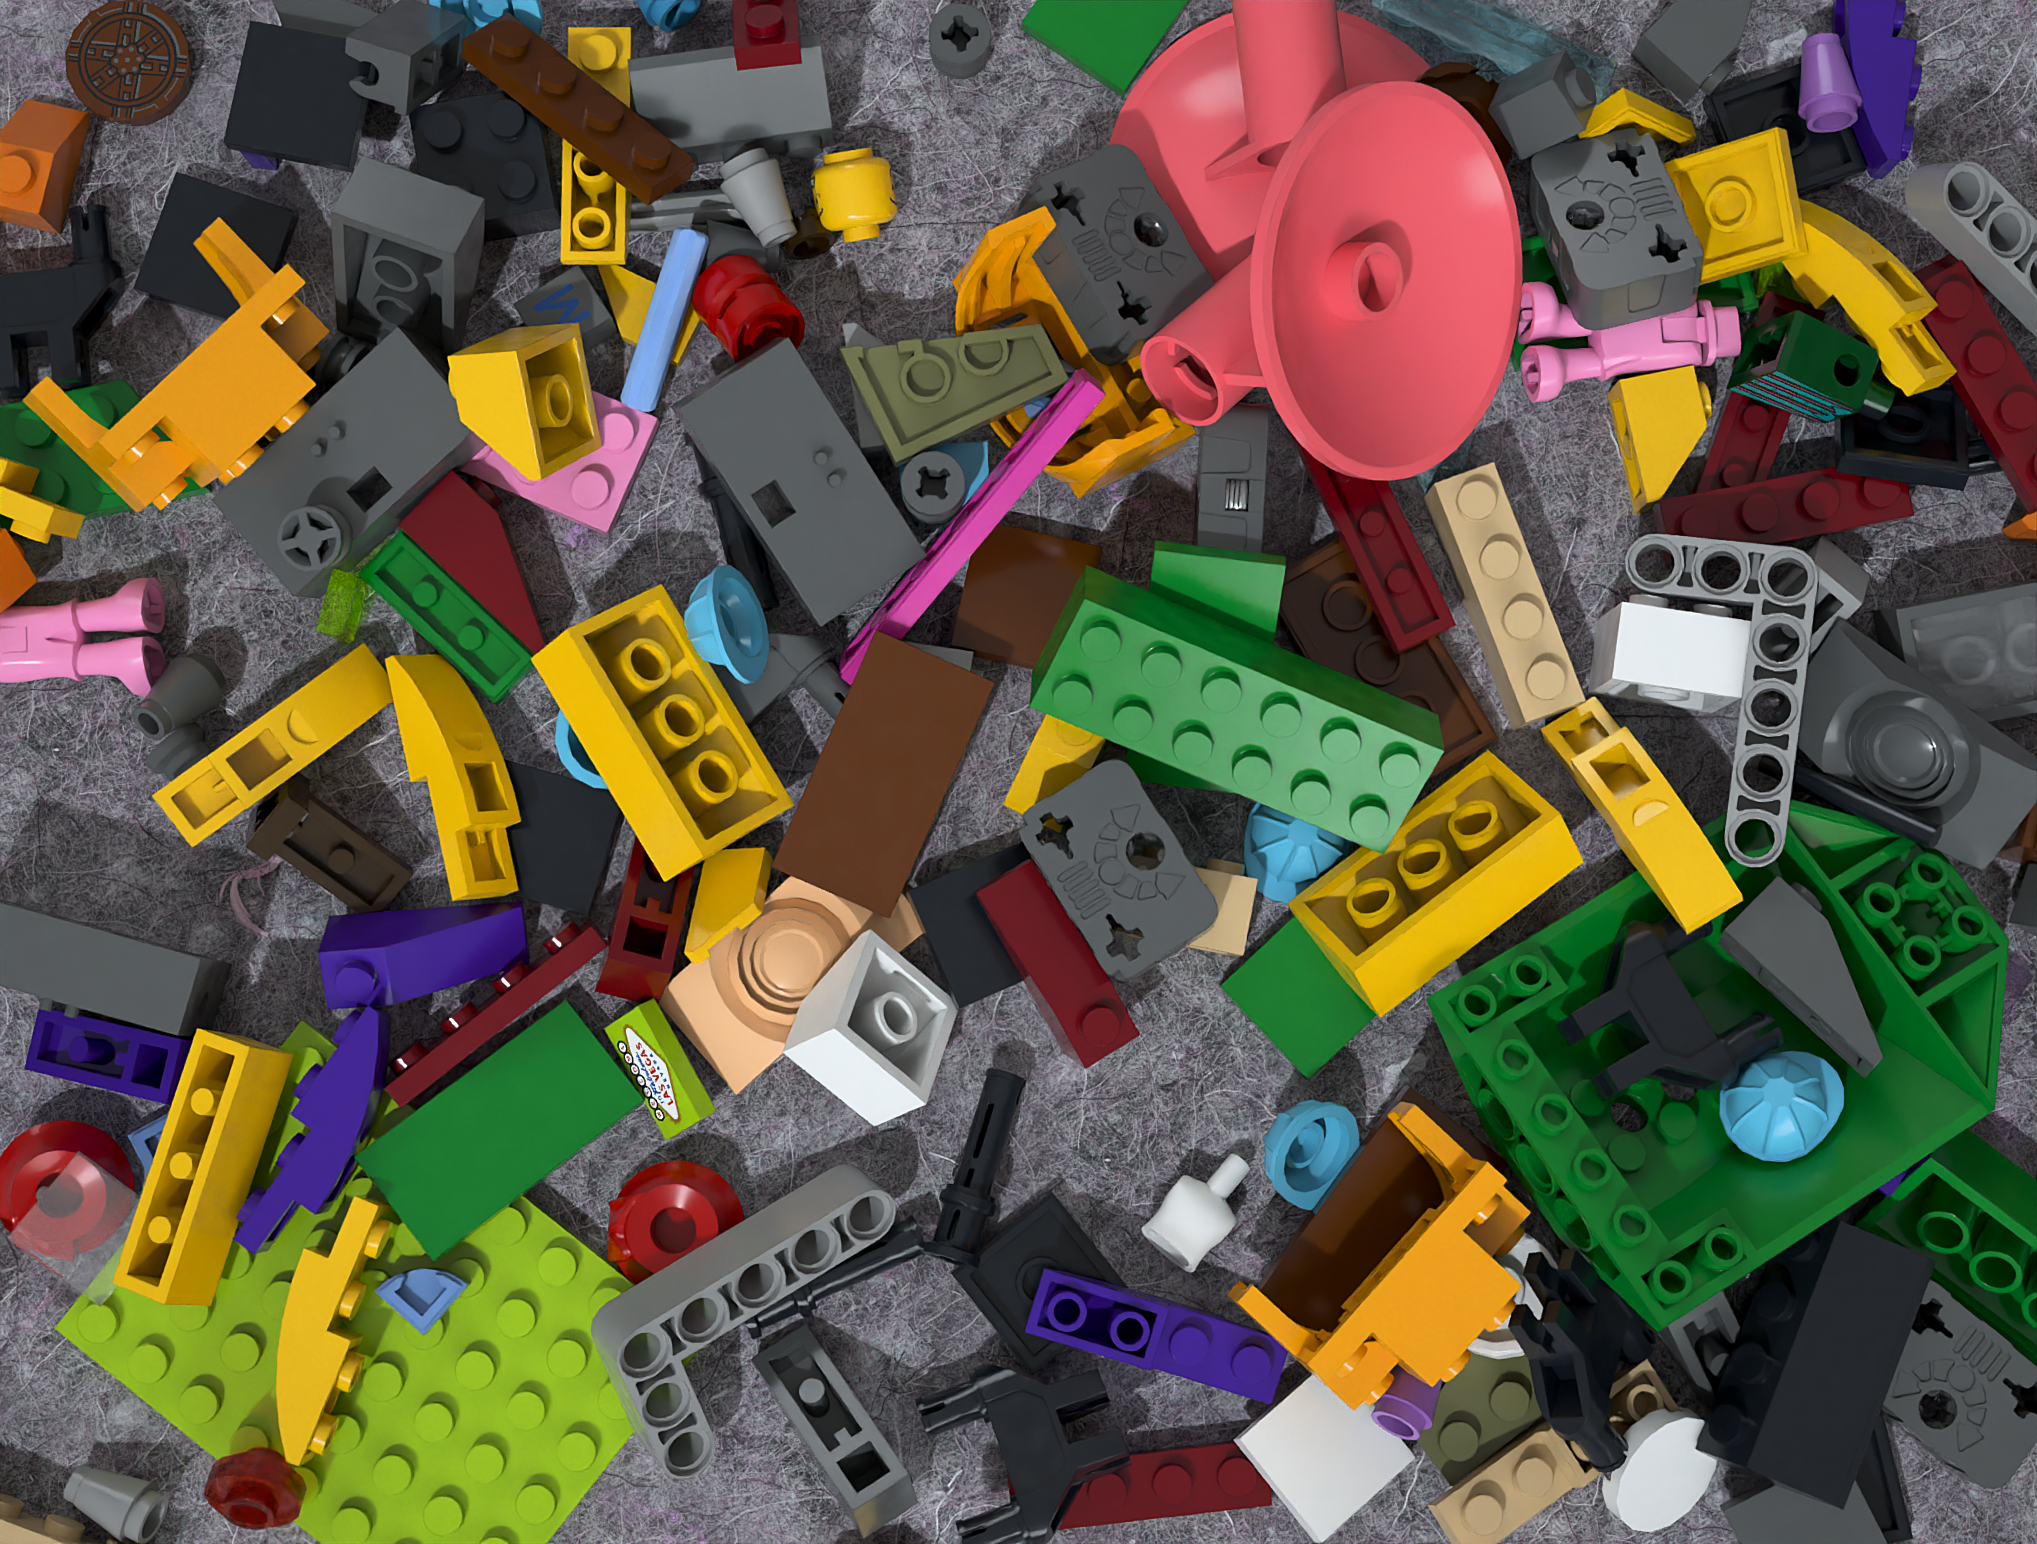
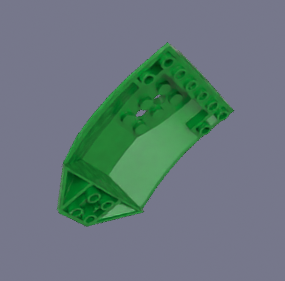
M1792 799L1790 801L1786 840L1782 853L1774 862L1764 867H1748L1739 864L1730 856L1725 846L1724 835L1727 811L1701 828V831L1741 892L1743 901L1711 920L1713 925L1711 935L1701 938L1671 955L1669 962L1714 1033L1719 1035L1750 1017L1758 1009H1763L1775 1021L1755 1032V1037L1760 1038L1778 1026L1784 1037L1782 1046L1772 1049L1765 1054L1786 1051L1809 1052L1824 1059L1837 1071L1844 1087V1107L1836 1124L1827 1136L1807 1155L1787 1162L1762 1161L1743 1152L1727 1136L1719 1117L1721 1090L1694 1089L1691 1099L1678 1101L1665 1093L1661 1081L1643 1078L1608 1100L1603 1101L1590 1079L1607 1067L1630 1055L1629 1050L1614 1026L1610 1023L1570 1047L1556 1026L1558 1022L1567 1018L1570 1013L1598 998L1608 958L1621 928L1633 920L1650 923L1669 912L1638 870L1533 936L1430 995L1426 1000L1484 1131L1552 1229L1570 1249L1576 1248L1599 1277L1657 1332L1668 1327L1806 1237L1995 1109L2009 939L1941 851L1935 848L1930 850L1860 817ZM1759 819L1743 823L1736 834V844L1739 850L1752 858L1767 854L1772 849L1775 841L1774 831L1771 826ZM1777 876L1781 877L1789 886L1794 882L1804 886L1819 900L1823 907L1820 913L1830 924L1883 1055L1881 1061L1865 1079L1718 945L1724 930ZM1624 1103L1631 1106L1639 1115L1641 1122L1640 1130L1629 1132L1620 1128L1612 1118V1104Z

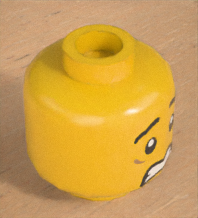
M872 147L823 155L824 165L815 169L811 175L815 207L822 225L830 231L842 230L844 243L881 237L879 224L891 221L898 213L895 185L889 161L882 157H874Z

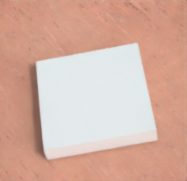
M1309 1372L1241 1432L1234 1441L1315 1543H1323L1416 1457L1401 1438L1383 1430L1373 1421L1371 1414L1375 1408L1374 1404L1367 1406L1362 1402L1354 1411Z

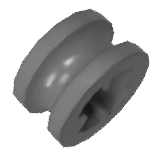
M340 332L336 333L326 344L319 357L320 360L317 362L314 372V382L322 387L327 386L329 383L335 385L370 353V348L363 343L351 346L349 345L347 335Z

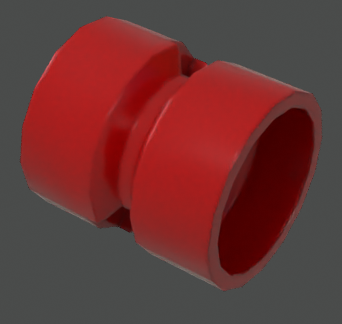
M742 254L725 256L712 263L700 275L693 288L692 304L695 313L709 331L718 338L720 345L735 363H738L776 337H789L796 350L804 338L805 322L801 311L778 287L765 268L751 256Z

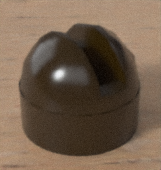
M809 205L804 206L806 214L795 217L791 210L797 233L783 243L788 257L794 260H806L817 257L828 251L835 243L833 232L822 225L816 208Z

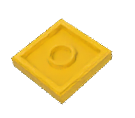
M1775 127L1663 163L1683 203L1684 212L1695 236L1698 237L1703 249L1699 286L1808 254L1787 130Z

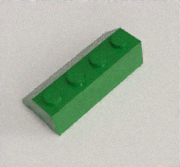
M1967 1128L1915 1163L1891 1197L1872 1195L1852 1225L1936 1261L1930 1280L1942 1286L1951 1294L1952 1298L1978 1319L1986 1322L2013 1345L2012 1347L2037 1366V1180Z

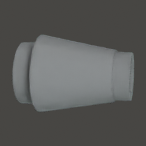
M757 148L745 152L720 167L719 171L724 179L720 188L754 235L759 238L763 248L778 245L797 233L778 160L770 159L765 148Z
M85 1464L77 1467L65 1486L63 1495L65 1501L74 1504L78 1510L123 1544H127L132 1540L139 1544L147 1543L162 1524L169 1503L168 1497L158 1492V1485L155 1482L99 1468H92Z

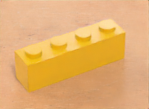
M197 1028L112 1281L113 1284L164 1305H212L239 1223L237 1215L246 1202L294 1054L241 1035Z

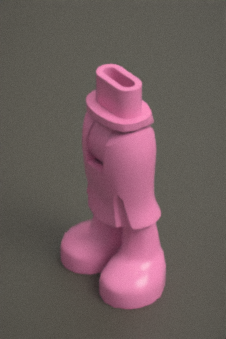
M1528 282L1524 283L1521 287V306L1517 325V337L1520 344L1544 343L1556 339L1587 336L1588 348L1560 349L1550 345H1533L1523 351L1520 358V370L1526 394L1531 402H1545L1556 399L1563 384L1581 379L1597 378L1600 382H1604L1618 375L1651 374L1694 365V367L1711 366L1716 357L1738 356L1741 351L1739 315L1736 306L1712 307L1709 300H1698L1690 308L1683 311L1605 330L1593 331L1578 325L1569 305L1558 303L1555 291L1549 284Z
M155 577L130 580L114 595L92 601L81 602L76 597L65 603L51 606H9L0 614V683H19L55 677L82 681L85 675H103L117 677L132 694L146 697L167 668L164 652L158 641L149 636H141L111 642L93 643L92 632L121 631L136 634H155L161 632L165 624V598L159 581Z

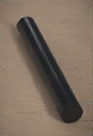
M1762 755L1758 764V771L1781 781L1783 769L1780 763L1773 757ZM1795 761L1792 787L1930 850L1938 843L1943 830L1941 825Z

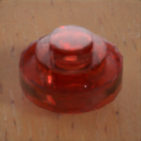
M255 1447L246 1452L221 1457L212 1465L204 1495L209 1505L232 1524L245 1529L262 1530L269 1527L287 1525L297 1519L302 1508L307 1486L303 1477L285 1461L279 1452L265 1447Z

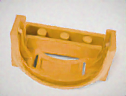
M1043 206L988 230L968 262L952 281L958 293L955 314L956 337L963 336L967 332L989 330L990 326L1023 313L1028 316L1005 328L1042 324L1064 361L1072 365L1075 370L1085 369L1100 382L1105 396L1069 439L1088 431L1089 428L1090 431L1066 442L1042 470L1056 480L1069 483L1077 499H1080L1177 452L1197 432L1191 424L1185 423L1169 413L1153 396L1142 374L1140 355L1115 366L1104 365L1092 356L1032 258V255L1056 226L1047 207ZM1023 407L989 424L1011 449L1035 419L1028 417Z

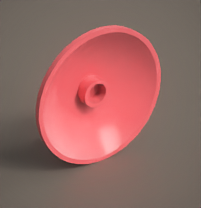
M1231 0L1233 13L1223 15L1197 27L1178 39L1159 55L1137 81L1118 115L1109 145H1125L1138 156L1151 182L1164 203H1167L1184 231L1186 239L1202 265L1208 270L1215 284L1252 253L1262 203L1271 178L1289 144L1307 120L1324 104L1355 86L1376 81L1405 80L1414 82L1420 75L1431 68L1412 48L1387 30L1363 18L1337 10L1335 0Z
M1405 80L1376 81L1355 86L1324 104L1307 120L1280 159L1262 203L1252 253L1144 344L1140 355L1141 370L1145 382L1156 400L1179 420L1195 426H1208L1222 417L1253 388H1267L1277 412L1288 430L1303 448L1330 469L1360 479L1392 481L1409 478L1427 471L1453 453L1480 422L1497 392L1511 355L1521 306V287L1523 281L1522 245L1516 205L1502 162L1482 127L1452 97L1428 85Z

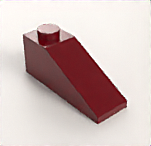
M451 470L398 525L534 654H537L550 642L508 525L495 511L502 503V500L476 475L465 483Z
M634 834L608 932V946L604 949L595 992L639 1003H644L654 998L659 1004L672 974L695 865L664 882L636 834Z
M1028 858L974 891L1065 1055L1086 1069L1140 1035L1109 977L1031 859Z

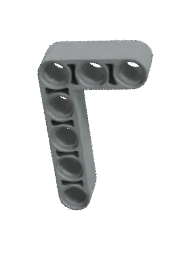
M1976 162L1933 163L1918 167L1910 175L1905 187L1906 205L1911 214L1958 261L1962 260L1966 268L2037 337V220L1984 167Z
M1647 534L1637 539L1630 546L1625 558L1626 572L1634 587L1641 593L1666 599L1753 608L1724 835L1725 846L1730 856L1739 864L1748 867H1764L1779 857L1786 840L1818 588L1817 567L1809 555L1802 550L1792 547L1668 534ZM1653 549L1665 550L1674 558L1675 565L1670 576L1661 582L1653 583L1640 577L1638 574L1640 558L1646 552ZM1717 556L1731 557L1738 562L1741 568L1738 581L1727 589L1718 590L1712 588L1703 579L1705 565ZM1782 563L1797 564L1804 569L1807 575L1805 588L1794 596L1784 597L1778 595L1771 589L1768 583L1772 570ZM1774 627H1785L1793 631L1799 639L1797 653L1791 659L1783 662L1769 660L1760 649L1762 637L1768 630ZM1767 691L1782 693L1791 704L1789 718L1777 727L1763 726L1752 715V706L1755 699ZM1767 755L1773 757L1780 763L1783 769L1781 783L1769 792L1752 790L1744 780V770L1747 763L1757 756ZM1759 819L1771 826L1774 831L1775 841L1772 849L1767 854L1752 858L1739 850L1736 844V834L1743 823Z
M840 1164L827 1170L608 1301L596 1313L591 1325V1335L595 1347L636 1437L669 1476L676 1479H689L700 1474L713 1459L716 1448L714 1435L681 1360L876 1242L891 1228L896 1215L895 1201L887 1191L853 1164Z

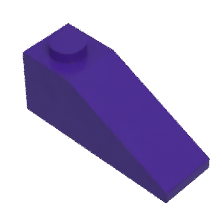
M522 901L329 916L318 951L328 1010L394 1005L503 972L519 960H522L525 965L530 962Z
M38 1009L25 1070L163 1104H172L194 1038L78 1014L77 1019L64 1016L65 1011L52 1009V1012Z

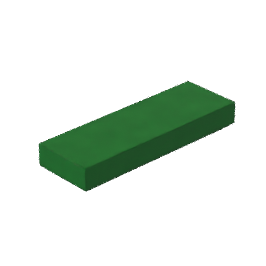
M403 529L358 573L372 589L494 705L498 706L535 668L531 661L534 654Z

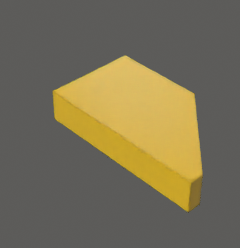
M1621 88L1594 107L1585 131L1578 133L1579 139L1585 140L1621 129L1636 128L1638 135L1649 133L1655 142L1671 139L1677 142L1678 146L1690 145L1698 139L1691 120L1625 88Z
M597 265L623 341L636 347L656 283L618 265ZM691 300L670 364L679 368L703 323L695 313Z
M765 847L721 849L704 860L684 950L692 964L704 962L711 956L708 951L712 946L734 928L738 927L742 931L762 914L773 858Z

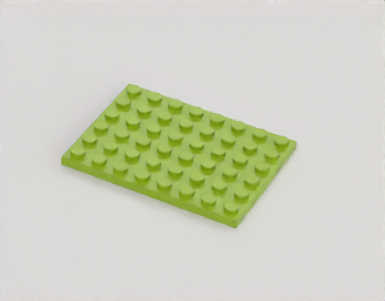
M302 1020L279 1048L294 1054L247 1199L260 1186L266 1190L269 1189L282 1171L276 1165V1161L285 1146L297 1133L300 1132L307 1136L311 1130L290 1115L300 1101L293 1093L309 1069L316 1063L324 1067L339 1046L308 1021ZM384 1089L378 1113L365 1148L418 1110V1108L410 1102L400 1108ZM358 1163L329 1212L315 1215L301 1205L269 1251L253 1254L233 1240L211 1306L164 1305L113 1284L112 1281L126 1242L125 1240L54 1328L321 1544H547L634 1433L592 1340L591 1325L593 1318L602 1306L636 1284L620 1269L524 1194L435 1263H433L391 1206L389 1207L385 1219L393 1222L387 1243L377 1259L368 1257L359 1281L367 1284L364 1298L354 1318L351 1321L343 1318L340 1324L341 1327L363 1335L357 1353L365 1355L361 1373L349 1393L343 1390L340 1391L331 1415L339 1417V1424L325 1454L321 1455L315 1452L311 1460L299 1467L286 1462L279 1430L276 1398L277 1352L282 1318L290 1285L303 1249L318 1245L332 1251L354 1196L368 1194L387 1202ZM241 1221L238 1223L235 1235L243 1225ZM432 1267L448 1270L470 1282L471 1284L431 1330L424 1335L375 1292L380 1285L393 1276L417 1268ZM698 1350L681 1360L684 1368Z

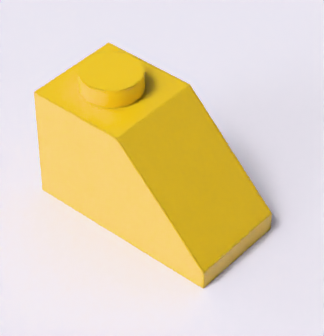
M1694 365L1621 379L1607 393L1634 514L1647 512L1652 507V504L1660 501L1707 428L1706 419H1709L1712 414L1711 398L1705 382H1697Z
M1046 714L1005 798L1003 806L1022 815L1044 798L1051 797L1075 782L1084 773L1093 768L1107 739ZM1054 818L1047 820L1043 824V826L1058 834L1063 825L1056 823Z

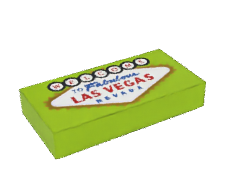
M654 998L638 1005L604 1028L666 1141L716 1112L710 1097Z

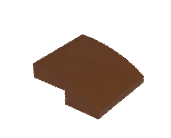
M997 524L970 556L950 648L974 652V657L1033 669L1085 566L1088 565L1098 569L1102 546Z

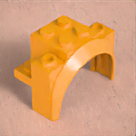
M220 217L206 228L193 244L230 289L241 307L110 430L105 428L82 411L48 376L37 384L23 399V402L59 435L136 513L143 510L151 502L161 511L188 485L183 479L186 477H191L201 488L216 478L224 485L228 484L234 477L240 476L265 452L256 443L263 435L271 442L280 433L283 434L310 409V406L302 398L316 383L306 372L320 360L319 357L322 351L316 345L330 331L295 296V293L306 282L287 263L280 271L274 274ZM157 425L172 441H158L160 437L151 428Z
M1398 1103L1387 1114V1117L1429 1163L1439 1181L1444 1201L1436 1210L1432 1208L1426 1210L1343 1303L1341 1308L1345 1312L1338 1319L1340 1324L1330 1333L1324 1329L1317 1331L1293 1322L1253 1284L1247 1287L1238 1280L1227 1294L1338 1399L1354 1411L1362 1402L1367 1406L1372 1405L1387 1391L1394 1380V1376L1390 1371L1396 1364L1431 1387L1439 1379L1445 1383L1453 1379L1471 1358L1472 1353L1467 1348L1484 1329L1488 1332L1494 1331L1510 1316L1516 1306V1302L1512 1297L1522 1287L1492 1256L1495 1254L1498 1258H1501L1514 1248L1525 1233V1229L1520 1224L1531 1212L1503 1186L1507 1179L1489 1162L1472 1158L1419 1107L1412 1103Z

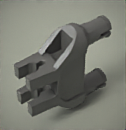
M768 633V659L764 673L757 682L744 684L736 679L729 669L723 665H716L713 668L749 730L793 689L800 690L803 687L836 720L843 705L837 697L841 696L845 700L851 687L850 684L840 677V670L832 662L835 656L832 653L833 647L823 639L807 636Z

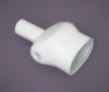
M1231 1153L1206 1183L1188 1175H1183L1167 1193L1156 1214L1141 1228L1143 1235L1157 1250L1178 1267L1187 1272H1194L1202 1258L1220 1243L1236 1225L1237 1218L1226 1199L1247 1175L1250 1167L1242 1158Z

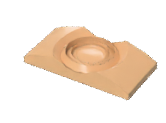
M790 876L765 899L763 911L759 917L742 931L738 927L734 928L709 949L708 952L711 954L709 958L702 963L692 964L691 962L667 984L659 1005L734 1093L738 1095L784 1055L782 1051L801 1002L862 933L871 929L901 954L923 932L909 901L902 893L889 919Z

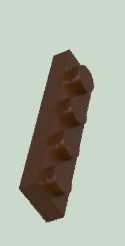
M509 12L464 38L461 54L463 59L647 206L691 178L695 163L691 156Z

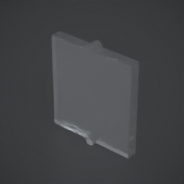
M78 1151L49 1187L43 1186L36 1192L37 1202L7 1238L101 1307L117 1288V1285L113 1284L112 1281L140 1196Z

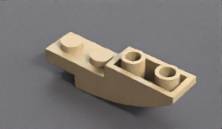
M1647 1359L1615 1374L1609 1396L1612 1402L1608 1417L1621 1436L1633 1424L1650 1412L1666 1408L1671 1413L1679 1411L1677 1404ZM1543 1418L1514 1437L1472 1470L1470 1475L1427 1506L1452 1544H1497L1572 1488L1585 1487L1600 1476L1602 1472L1596 1471L1591 1466L1587 1456L1574 1441L1560 1438L1546 1419Z

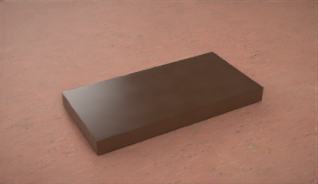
M1340 539L1333 541L1285 569L1278 618L1300 656L1438 714L1444 752L1428 779L1499 738L1439 636L1397 655L1394 654Z
M876 629L771 867L890 919L995 682Z
M1404 1085L1256 1288L1293 1322L1317 1331L1324 1329L1326 1332L1332 1333L1340 1324L1338 1319L1345 1312L1341 1308L1343 1303L1428 1208L1436 1210L1441 1205L1444 1197L1433 1169L1422 1154L1387 1117V1114L1398 1103L1415 1104L1472 1158L1489 1162L1500 1174H1503L1509 1166L1507 1162L1414 1089Z

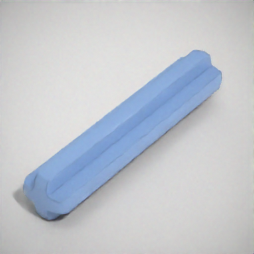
M677 227L673 231L620 396L621 402L630 408L643 412L653 411L656 408L692 297L693 288L709 244L708 236L688 227Z

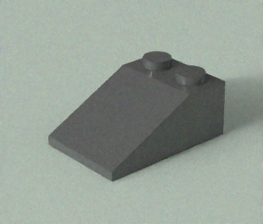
M362 155L331 210L337 331L378 345L398 326L422 335L449 366L447 356L462 350L484 243L485 198L471 194L459 186L445 185L414 174L400 165L386 164Z

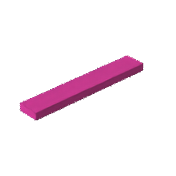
M1081 368L1075 371L925 552L927 557L912 567L839 655L840 677L850 685L852 684L876 629L901 640L1102 400L1105 392L1100 382L1085 369Z

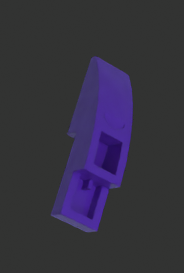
M1833 0L1832 33L1840 37L1841 46L1862 98V103L1857 110L1858 119L1850 127L1869 176L1871 178L1883 179L1900 161L1907 159L1913 141L1914 127L1913 124L1906 123L1908 101H1914L1922 77V65L1914 63L1917 40L1897 37L1904 21L1905 0Z
M367 1006L363 1013H360L358 1010L352 1011L333 1036L332 1042L339 1047L324 1067L318 1063L313 1065L297 1085L293 1095L300 1101L290 1115L311 1130L307 1136L299 1132L289 1141L276 1161V1165L282 1169L280 1174L268 1190L261 1186L257 1188L244 1203L237 1215V1219L243 1225L233 1240L253 1254L270 1250L301 1205L315 1215L329 1212L347 1184L357 1164L354 1156L364 1150L378 1113L386 1082L390 1053L391 1014L381 1007Z
M1043 1267L1024 1328V1332L1149 1371L1151 1368L1270 1405H1272L1288 1351L1267 1332L1227 1320L1222 1315L1134 1289Z

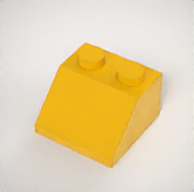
M578 322L510 328L447 356L450 367L448 376L449 388L452 396L456 399L460 421L529 481L542 480L602 448Z

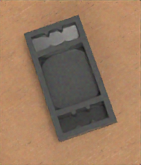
M1841 619L1835 625L1807 667L1798 747L1824 773L1858 786L1878 798L1943 827L1942 834L1934 848L1956 860L1985 871L2037 803V757L1844 619ZM1786 698L1774 716L1779 725L1789 718L1791 704L1788 698Z

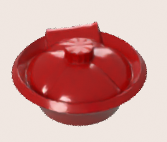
M56 1120L36 1125L16 1137L0 1157V1220L10 1234L14 1236L16 1247L24 1246L47 1256L74 1261L77 1253L92 1249L110 1238L122 1225L131 1208L134 1194V1178L129 1160L113 1138L92 1125L72 1120Z
M681 1160L666 1161L652 1165L631 1178L620 1191L617 1198L608 1202L610 1216L607 1235V1260L617 1262L623 1273L637 1285L744 1221L741 1203L728 1182L706 1166Z

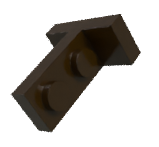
M300 772L294 774L261 799L250 813L245 847L266 862L269 861L274 853L356 912H383L413 876V867L309 792L310 780Z

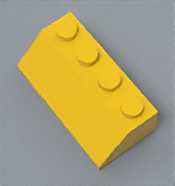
M662 583L566 629L531 658V661L664 882L712 856L794 806L793 801L710 663L703 660L687 638L684 620Z
M1487 750L1409 810L1384 854L1361 846L1294 897L1287 905L1345 982L1381 1018L1584 861L1561 813Z

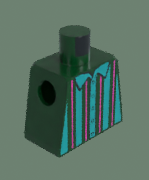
M1799 310L1746 331L1740 354L1737 356L1726 388L1775 408L1824 424L1855 413L1879 421L1889 411L1895 396V387L1873 377L1879 360V353L1876 349Z

